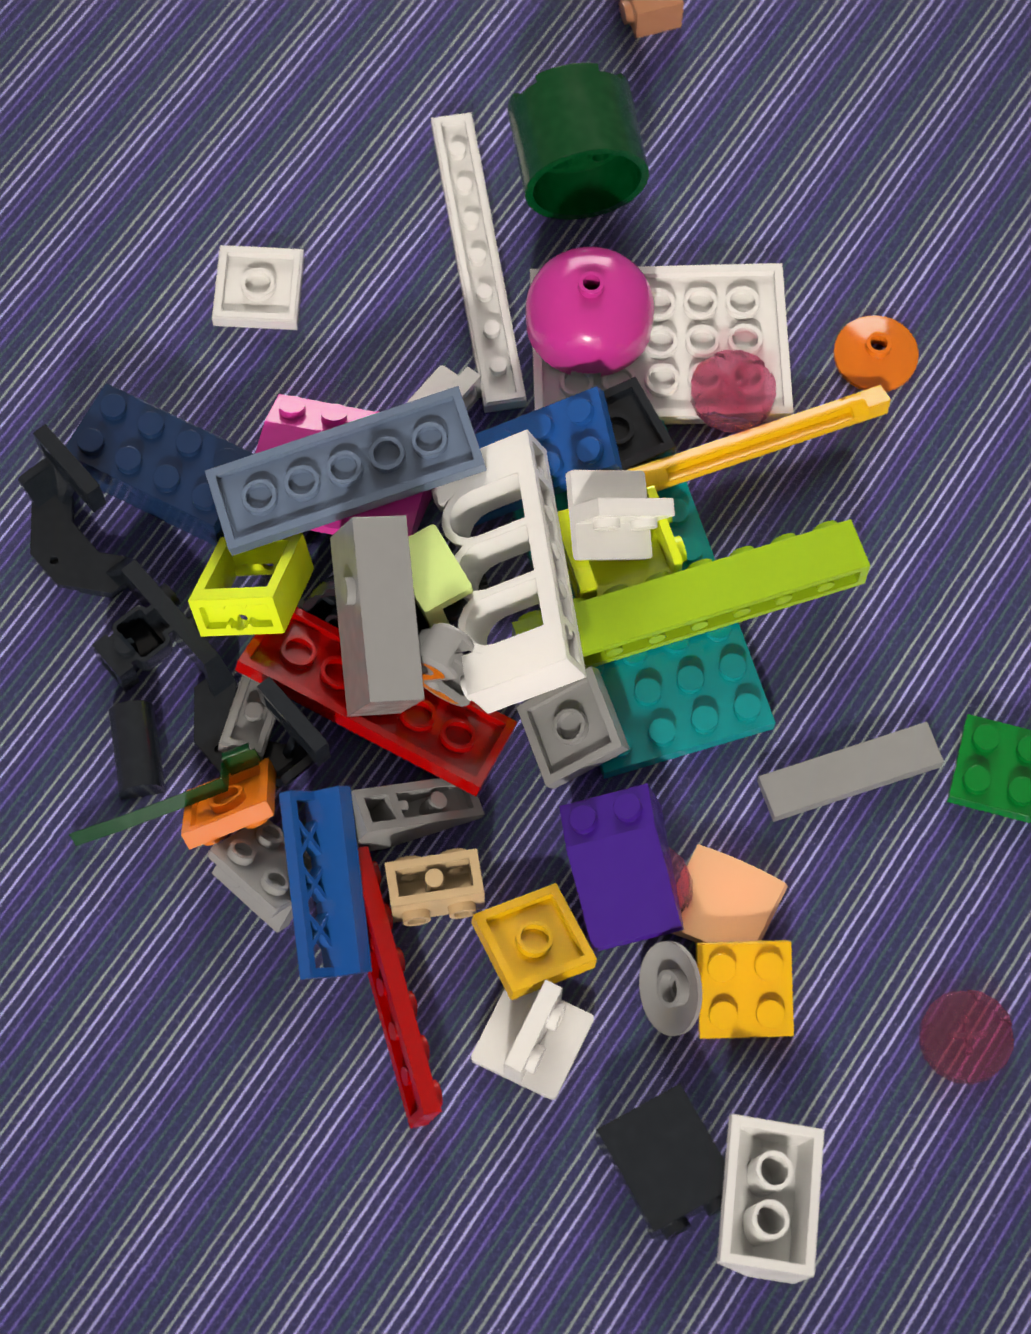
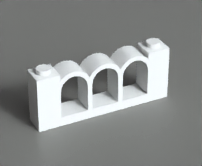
M528 430L480 448L487 471L432 489L434 502L439 510L443 511L442 528L445 536L459 549L455 554V558L473 587V592L464 597L468 603L464 606L458 620V629L466 633L474 644V649L471 653L461 656L464 675L460 677V684L466 698L469 701H474L488 714L587 677L547 450ZM522 499L524 518L481 535L470 537L474 524L483 515ZM531 551L533 571L478 591L480 581L489 568ZM540 603L543 620L542 626L495 644L487 645L490 630L499 620Z

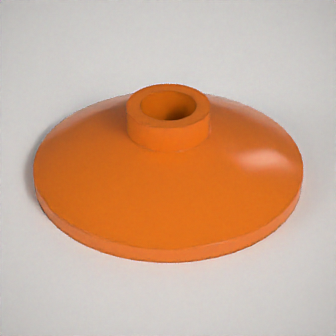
M864 316L853 320L840 331L834 345V361L839 373L847 382L861 390L881 385L885 392L901 387L914 374L919 358L918 346L911 332L898 321L884 316ZM871 344L882 345L885 349L876 350Z

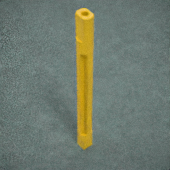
M878 385L628 470L643 471L646 478V487L654 485L656 491H660L887 414L891 399L883 387Z

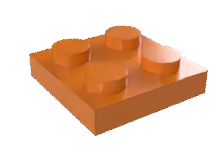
M269 757L261 760L257 766L234 775L230 773L228 791L184 807L181 836L189 850L202 844L205 846L214 845L222 841L227 834L245 827L247 829L259 827L270 817L274 816L277 772Z

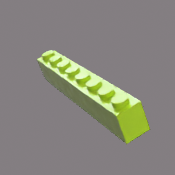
M849 519L839 523L835 520L826 521L817 525L810 532L797 536L794 533L783 534L775 538L771 544L757 548L744 546L734 550L728 557L715 561L701 559L689 565L687 569L676 573L659 572L648 577L645 582L630 587L625 584L616 585L607 589L603 595L587 600L583 597L573 598L585 669L865 584L870 563L852 520ZM541 610L525 613L519 617L518 621L512 622V637L542 626Z

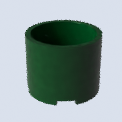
M598 63L566 64L536 74L535 84L525 89L521 94H512L508 102L507 112L525 199L532 210L540 215L554 219L576 220L591 218L609 213L626 205L643 191L648 183L649 168L630 84L622 73L614 75L599 71Z

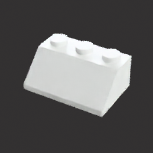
M735 1114L729 1115L717 1256L718 1264L748 1277L791 1284L814 1277L824 1129Z

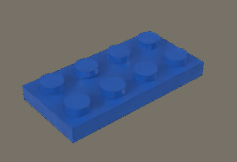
M598 386L475 434L479 448H483L528 430L547 450L554 495L567 491L566 473L568 471L623 470L605 394ZM522 499L488 512L474 526L523 508Z

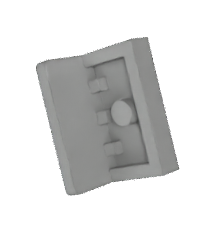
M268 819L259 827L253 829L244 828L211 847L207 856L216 864L212 874L275 932L278 933L288 927L293 919L283 831ZM304 852V866L310 872L312 869L311 856Z

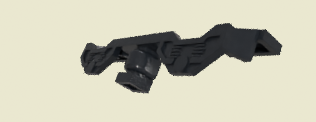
M44 424L33 435L40 452L45 458L18 478V482L32 502L30 554L32 558L60 588L109 598H115L128 588L142 603L143 606H135L115 621L112 626L114 634L110 637L105 634L92 644L98 661L125 692L140 682L136 673L137 669L150 671L172 654L173 641L186 653L206 676L202 682L194 687V743L221 774L223 752L218 751V745L237 692L236 680L218 652L205 637L200 636L193 614L186 617L177 607L181 602L166 583L158 586L133 558L98 552L75 526L74 491L94 513L103 507L106 501L98 482L50 428ZM269 676L257 686L260 700L286 729L290 737L287 744L269 741L263 759L270 758L277 772L276 788H281L282 786L286 787L313 764L316 763L320 767L331 758L327 740Z

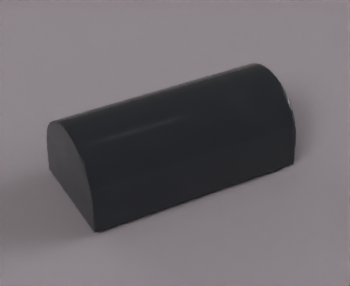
M131 700L112 706L109 709V718L120 799L124 800L166 793L154 705L148 701Z

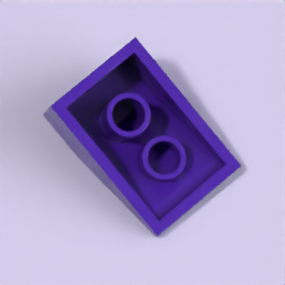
M648 783L559 806L565 846L594 952L684 930L662 806Z

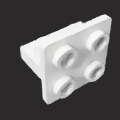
M571 470L566 473L572 552L575 560H646L652 557L650 529L658 528L657 521L675 516L673 498H647L646 478L643 471Z
M547 980L544 981L540 990L512 1001L504 989L471 1055V1060L473 1063L550 1100H555L594 1022V1016L563 1001L562 987Z

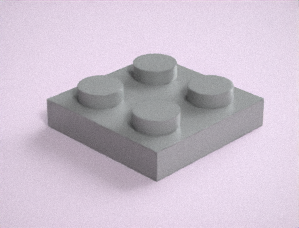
M590 666L585 669L586 678L540 694L516 706L546 787L555 789L630 749L601 673L595 667Z

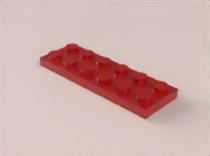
M296 607L285 633L255 634L238 659L235 671L258 683L263 682L270 676L282 691L296 703L474 796L478 795L517 725V721L498 711L488 714L474 701H470L468 706H457L439 698L425 688V699L400 714L347 717L339 628Z

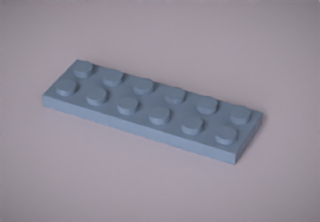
M459 386L205 470V474L228 550L234 556L487 471Z

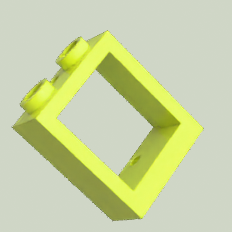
M303 533L234 556L228 550L225 537L220 538L188 600L201 637L285 633L314 570ZM272 575L268 585L265 587L231 588L237 576ZM239 615H244L248 619H242Z

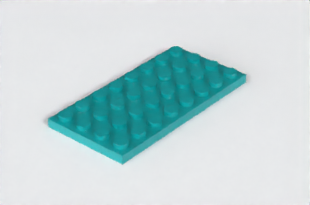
M687 482L657 491L659 498H673L675 516H672L673 521L669 525L673 536L680 535L685 545L687 561L683 562L682 570L687 569L689 565L701 559L715 561ZM567 491L555 495L557 512L569 509ZM524 508L513 511L515 521L525 517ZM528 551L526 553L533 571L534 567L531 551ZM571 587L572 597L575 598L573 589ZM739 623L595 667L601 673L630 748L628 751L599 765L604 779L769 731L775 727L776 722Z

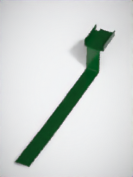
M249 742L222 753L223 761L221 762L220 779L125 815L69 833V836L74 844L78 846L224 793L229 789L230 773L234 775L257 766L261 759L255 748L250 750Z

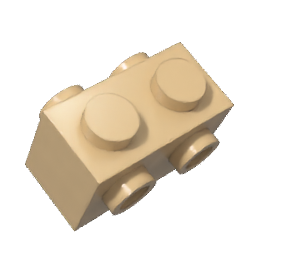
M463 848L449 849L437 855L424 857L410 855L385 863L393 923L403 922L405 926H418L430 922V917L449 914V917L452 919H463L473 916L479 909H485L484 887L477 848L469 850Z

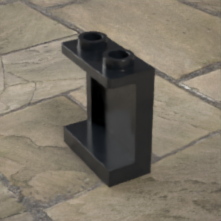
M680 1083L596 1129L595 1140L604 1156L608 1154L648 1225L647 1231L652 1239L662 1234L666 1240L672 1239L692 1226L688 1219L704 1210L708 1217L721 1211L725 1160Z

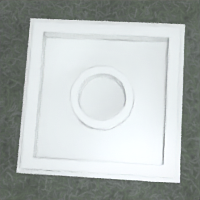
M220 245L212 314L213 326L297 330L304 250Z

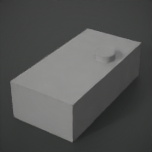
M406 515L352 517L330 537L347 717L400 714L425 699Z

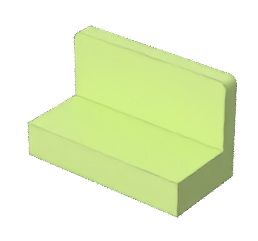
M431 524L408 537L415 603L430 628H432L433 624L437 623L449 624L443 608L473 592L470 581L436 525Z

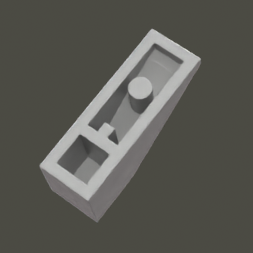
M441 778L357 789L351 792L358 848L368 846L369 852L387 849L480 819L485 815L478 795L474 796Z

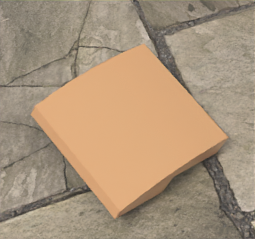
M698 844L676 887L684 930L672 934L697 943L762 941L788 886L780 879L748 863Z

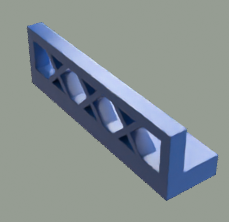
M334 786L317 791L289 790L280 792L279 798L300 980L337 978L372 972L351 786ZM297 803L305 804L307 821L305 826L299 820ZM305 850L311 856L312 869L310 872L304 866L303 853ZM310 897L316 902L317 916L315 919L309 912L308 901ZM316 943L322 951L323 968H316L314 955Z

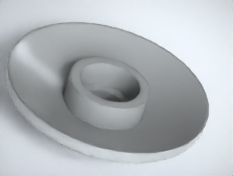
M674 941L656 943L646 953L640 969L639 991L642 1006L649 1021L659 1032L668 1036L683 1035L694 1026L700 1014L702 1005L700 973L695 960L684 946Z

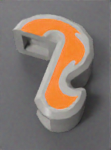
M447 623L433 624L432 628L422 629L418 638L423 687L451 704L461 707L468 706L470 701L464 695L460 684V677L464 675L461 658L464 654L461 652L473 651L474 644L472 639L462 630Z

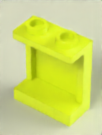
M654 485L646 487L647 498H659ZM569 509L558 511L569 580L575 598L583 597L586 600L603 595L607 589L620 584L630 587L643 583L651 575L663 571L670 572V574L682 571V564L687 561V553L681 536L674 537L669 523H672V517L657 521L658 528L650 529L653 555L649 559L577 561L573 558Z

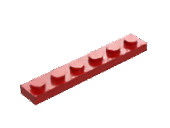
M368 846L359 847L358 854L372 972H367L409 1128L426 1126L442 1112V1091L437 1080H433L428 1064L430 1048L426 1037L420 1035L416 1021L418 1012L417 1001L414 993L408 991L404 978L405 958L401 948L396 947L391 931L393 928L392 912L389 905L384 904L379 888L381 885L379 866L376 861H372Z

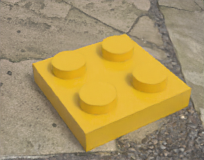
M557 883L480 911L472 916L471 924L511 1001L540 990L545 980L555 984L593 969L596 966L597 958Z
M790 940L696 943V964L702 982V1005L698 1017V1037L700 1039L794 1036L792 950Z

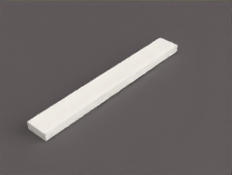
M472 113L431 118L477 373L481 375V397L484 413L526 407L525 389Z

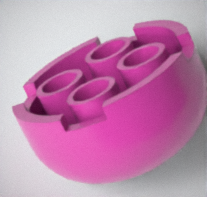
M578 247L567 250L549 260L534 277L526 300L527 334L536 353L553 368L571 375L572 371L585 374L601 373L600 377L611 375L625 369L636 361L649 343L654 319L653 294L642 271L625 256L602 247Z

